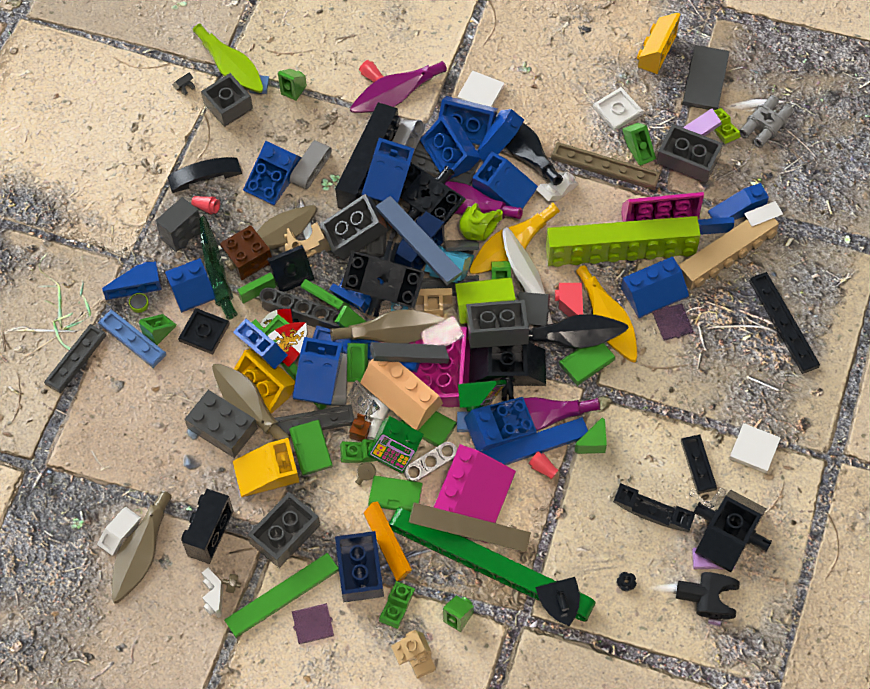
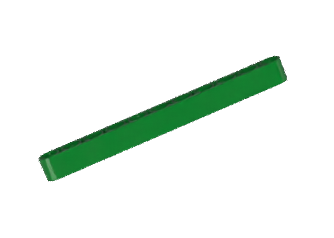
M397 508L389 522L392 531L538 601L540 600L535 587L556 582L460 535L409 523L411 512L405 509ZM579 592L580 602L575 618L587 622L596 602L591 597Z

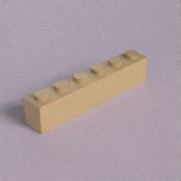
M772 218L751 226L747 219L679 264L686 286L690 290L702 286L708 278H714L719 274L720 270L729 268L738 258H744L751 249H757L762 245L763 241L772 239L777 234L778 221Z

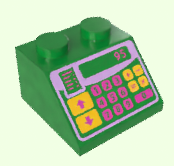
M506 380L458 384L460 408L466 407L467 411H471L472 409L484 407V405H490L507 384Z
M389 416L381 423L367 456L402 474L416 453L424 434Z

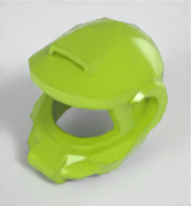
M478 203L471 207L468 206L459 221V230L468 240L485 241L503 219V211L498 209L484 214L481 212Z

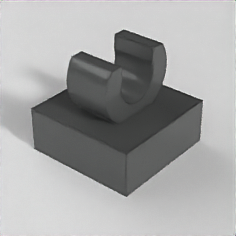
M190 72L172 84L176 90L181 88V92L184 95L188 93L185 86H189L192 90L195 89V85L190 82L193 79Z

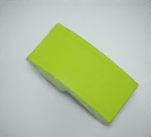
M722 108L714 110L722 122V125L714 129V132L721 141L726 144L740 138V131L731 123V117Z

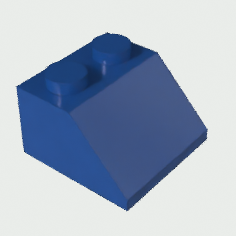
M200 258L165 272L181 313L216 299Z

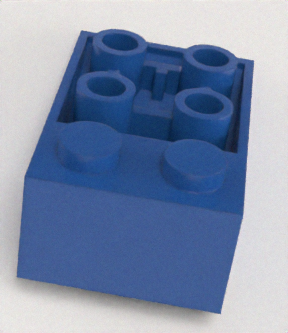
M379 138L361 195L367 194L370 198L378 201H384L391 196L398 203L414 148Z
M265 141L243 191L275 205L291 183L290 175L302 157Z
M494 152L489 154L472 178V187L484 195L504 202L507 206L521 207L522 209L538 188L532 180L510 161Z
M304 337L293 399L325 405L332 404L343 357V343Z
M523 397L472 409L464 417L474 446L480 452L537 433Z

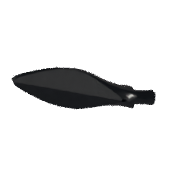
M522 123L516 135L506 145V148L513 156L536 169L545 179H549L554 185H559L563 181L562 175L555 170L553 164L548 160L537 134L525 123Z
M580 314L547 326L532 328L529 330V341H532V343H549L583 349L605 343L623 334L629 327L621 321L608 317Z

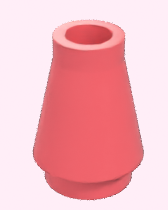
M366 60L359 68L361 75L373 82L384 77L373 61Z
M194 196L192 198L191 204L194 207L210 215L216 214L220 209V200L216 199V197Z
M539 451L528 463L532 466V469L550 479L559 471L544 453L541 454Z

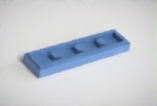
M112 309L98 322L103 329L152 368L166 356L165 351Z

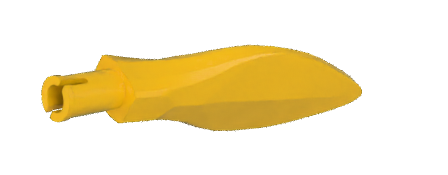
M552 203L540 214L537 213L528 220L508 228L523 248L526 249L533 237L547 225L546 222L559 213L560 210ZM503 229L495 233L482 246L470 267L471 274L491 271V261H509L503 241Z
M580 266L576 273L584 283V289L590 299L593 315L618 320L629 327L626 332L607 341V343L624 358L635 363L637 361L636 337L628 314L603 289L597 278L591 275L587 266Z

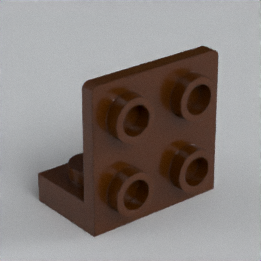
M248 226L220 243L221 248L234 263L241 280L268 266L267 259L272 257L269 247L252 226Z

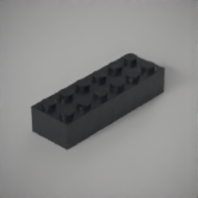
M380 102L377 103L335 188L338 208L343 209L362 196L361 194L378 139L382 138L392 141L399 128L400 116L398 115V108Z

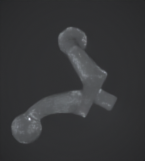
M720 488L711 501H705L697 494L696 490L692 489L689 492L691 497H695L701 504L709 508L715 507L717 499L726 494V490Z

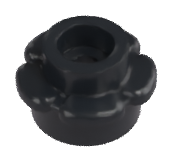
M622 572L616 580L619 588L626 592L633 590L637 585V582H635L636 577L632 573Z

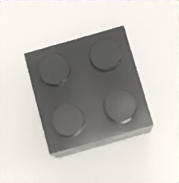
M231 73L201 91L203 103L223 126L253 109L251 95Z
M183 197L155 220L161 240L175 252L184 248L188 241L194 236L199 235L203 229L198 209Z

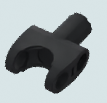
M704 572L701 574L700 584L679 580L676 599L698 602L696 613L699 616L712 619H733L736 617V610L722 603L719 594L724 591L738 590L740 582L723 574Z

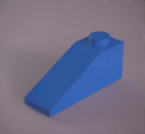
M512 109L500 110L477 149L481 161L484 162L491 152L499 154L516 135L524 119Z
M758 183L744 188L708 210V214L711 219L734 217V220L745 217L744 213L766 205L769 196L762 184Z
M145 262L136 265L104 286L102 291L105 299L110 300L131 296L136 293L162 290L157 263Z
M245 319L233 331L239 339L273 369L288 356L271 338L248 319Z

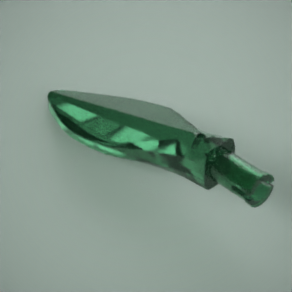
M203 215L199 219L201 243L206 269L215 296V304L221 306L226 319L231 320L234 316L238 315L231 302L233 294L228 285L216 239L208 220Z

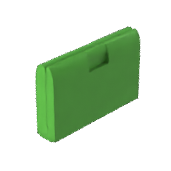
M307 279L303 281L301 288L341 311L343 306L351 308L350 304L328 293V291L318 285L313 284Z
M602 343L597 346L575 350L559 361V365L578 386L615 361V355Z
M436 411L418 431L424 434L423 440L438 447L448 440L457 422Z
M319 420L289 429L302 476L333 467Z
M374 475L368 506L372 502L378 501L381 508L391 510L402 508L411 512L413 503H420L423 483Z

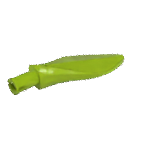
M197 24L193 28V32L201 39L203 46L213 57L221 74L226 76L231 73L242 87L262 93V81L251 60L240 51L218 40L212 33L209 34L202 24Z

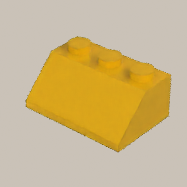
M680 13L660 17L656 24L653 23L650 30L651 35L646 37L643 44L644 49H640L637 55L639 68L658 74L677 36Z
M252 349L244 350L234 369L243 373L256 385L266 407L272 414L290 398L294 391L295 380L280 366L273 369Z

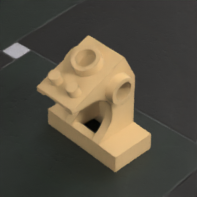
M317 222L311 225L312 234L306 240H296L294 233H291L289 228L287 229V234H284V238L288 242L285 243V251L302 245L307 258L323 250L329 252L331 247L323 229Z
M452 288L420 289L416 305L424 304V312L437 315L447 321V314H443V304H452Z
M417 630L410 631L406 634V637L391 646L398 664L401 665L409 661L417 679L436 671L430 647L422 632Z

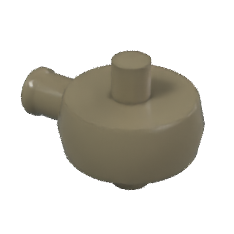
M370 462L361 463L357 469L359 477L355 482L361 485L364 480L373 479L376 474L375 466Z
M230 574L228 580L223 579L222 584L227 585L226 592L234 593L235 587H241V583L237 582L238 575Z

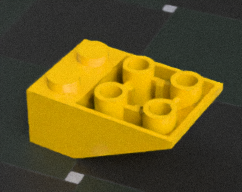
M288 438L267 443L233 460L241 497L299 483Z

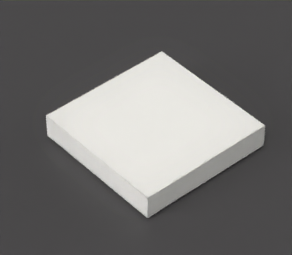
M472 71L457 99L493 107L504 88V82Z
M622 87L593 104V109L614 132L643 115V110Z
M743 423L729 459L767 474L780 437Z

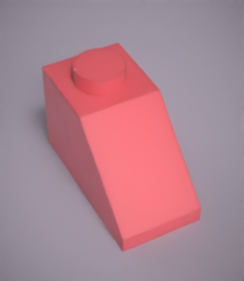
M559 283L558 290H555V301L559 302V309L568 317L583 314L582 283Z

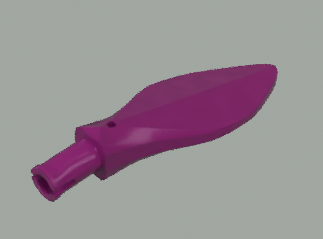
M441 61L435 65H427L414 71L384 76L372 83L360 94L350 107V111L353 113L373 112L378 102L395 107L402 103L415 89L431 80L433 76L446 72L447 67Z
M448 181L445 184L466 198L454 214L463 215L468 206L471 207L478 203L481 212L484 214L500 209L503 211V219L505 216L521 219L523 209L521 207L507 206L504 202L494 200L470 185Z
M538 397L524 398L536 431L547 428L564 419L582 416V413L601 410L598 398L581 402L579 400L558 401Z

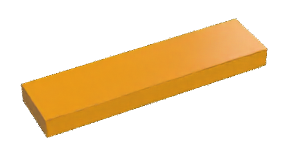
M378 501L372 502L365 510L364 516L371 530L376 532L377 542L396 581H402L412 569Z

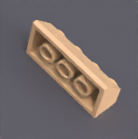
M372 359L360 382L363 387L399 418L417 431L443 404L436 392L400 362L373 361Z

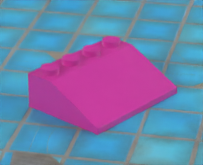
M704 192L628 199L622 203V221L697 216L699 220Z
M467 327L441 328L415 341V344L445 345L449 356L448 364L420 363L417 373H412L440 396L443 402L441 406L460 407L458 384L469 383L471 348Z
M460 444L434 508L496 523L516 471L478 450Z

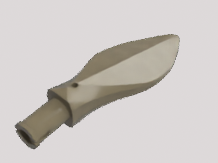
M309 205L278 214L266 221L257 233L270 250L284 246L285 243H288L287 239L284 238V234H287V229L289 228L291 233H294L295 238L298 237L313 219L317 208L315 205ZM230 258L224 262L230 271L235 269V265Z
M395 310L364 323L349 325L344 328L330 329L332 341L350 338V340L367 339L384 343H410L436 332L444 327L447 321L442 317L422 311Z
M213 364L212 369L223 398L227 402L255 418L256 425L277 441L291 438L278 426L279 422L269 412L258 388L247 376L228 366Z
M160 491L154 505H150L141 523L125 540L118 552L112 576V600L114 603L123 600L141 582L152 565L155 557L157 535L164 517V510L172 498L171 494L166 491Z

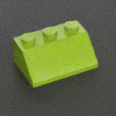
M512 277L455 283L460 324L467 323L466 304L516 300Z

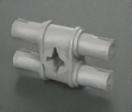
M771 95L764 104L757 106L756 111L752 115L748 116L747 123L739 130L740 135L743 138H748L755 129L759 130L761 133L754 139V144L762 148L770 138H774L777 135L776 133L781 127L786 125V120L793 113L794 108L786 104L779 113L772 111L779 103V99Z

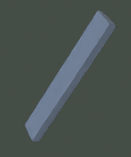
M391 196L376 205V210L446 285L462 275V271Z

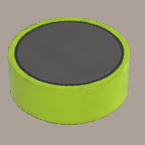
M136 293L129 299L130 308L136 313L144 312L149 306L146 295L142 293Z

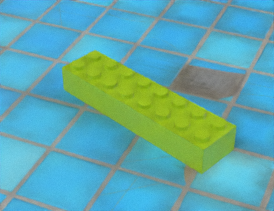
M691 216L547 228L546 253L548 266L560 267L569 264H597L607 261H635L645 258L692 256L697 253L701 236L698 217Z

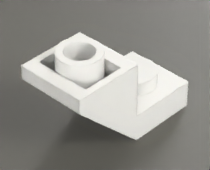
M558 172L563 177V181L559 185H554L552 182L540 184L536 190L548 201H558L578 186V183L574 180L575 177L571 173Z
M124 507L105 528L97 545L112 556L117 554L124 539L137 528L141 517L127 507Z
M206 568L202 572L204 577L202 582L211 591L203 597L205 603L203 607L210 615L215 614L219 618L222 615L224 588L219 578L209 568Z

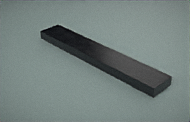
M765 272L751 277L749 280L751 286L800 372L804 374L819 368V361L768 273Z

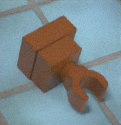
M357 413V418L354 419L349 431L350 439L360 442L363 439H367L371 422L365 421V415Z

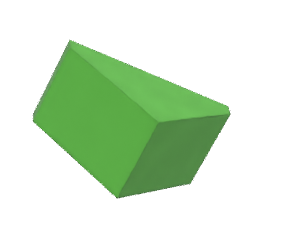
M164 314L140 319L139 321L142 334L156 345L177 325Z
M601 418L576 443L575 452L577 454L606 453L607 441L604 418Z

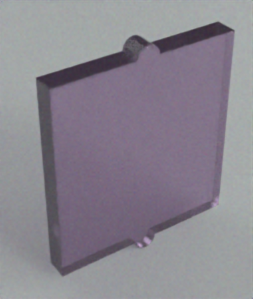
M682 303L652 311L663 341L673 338L679 339L680 336L693 333Z
M327 603L292 611L294 620L293 630L296 631L299 644L334 636L331 624L333 619L329 615Z

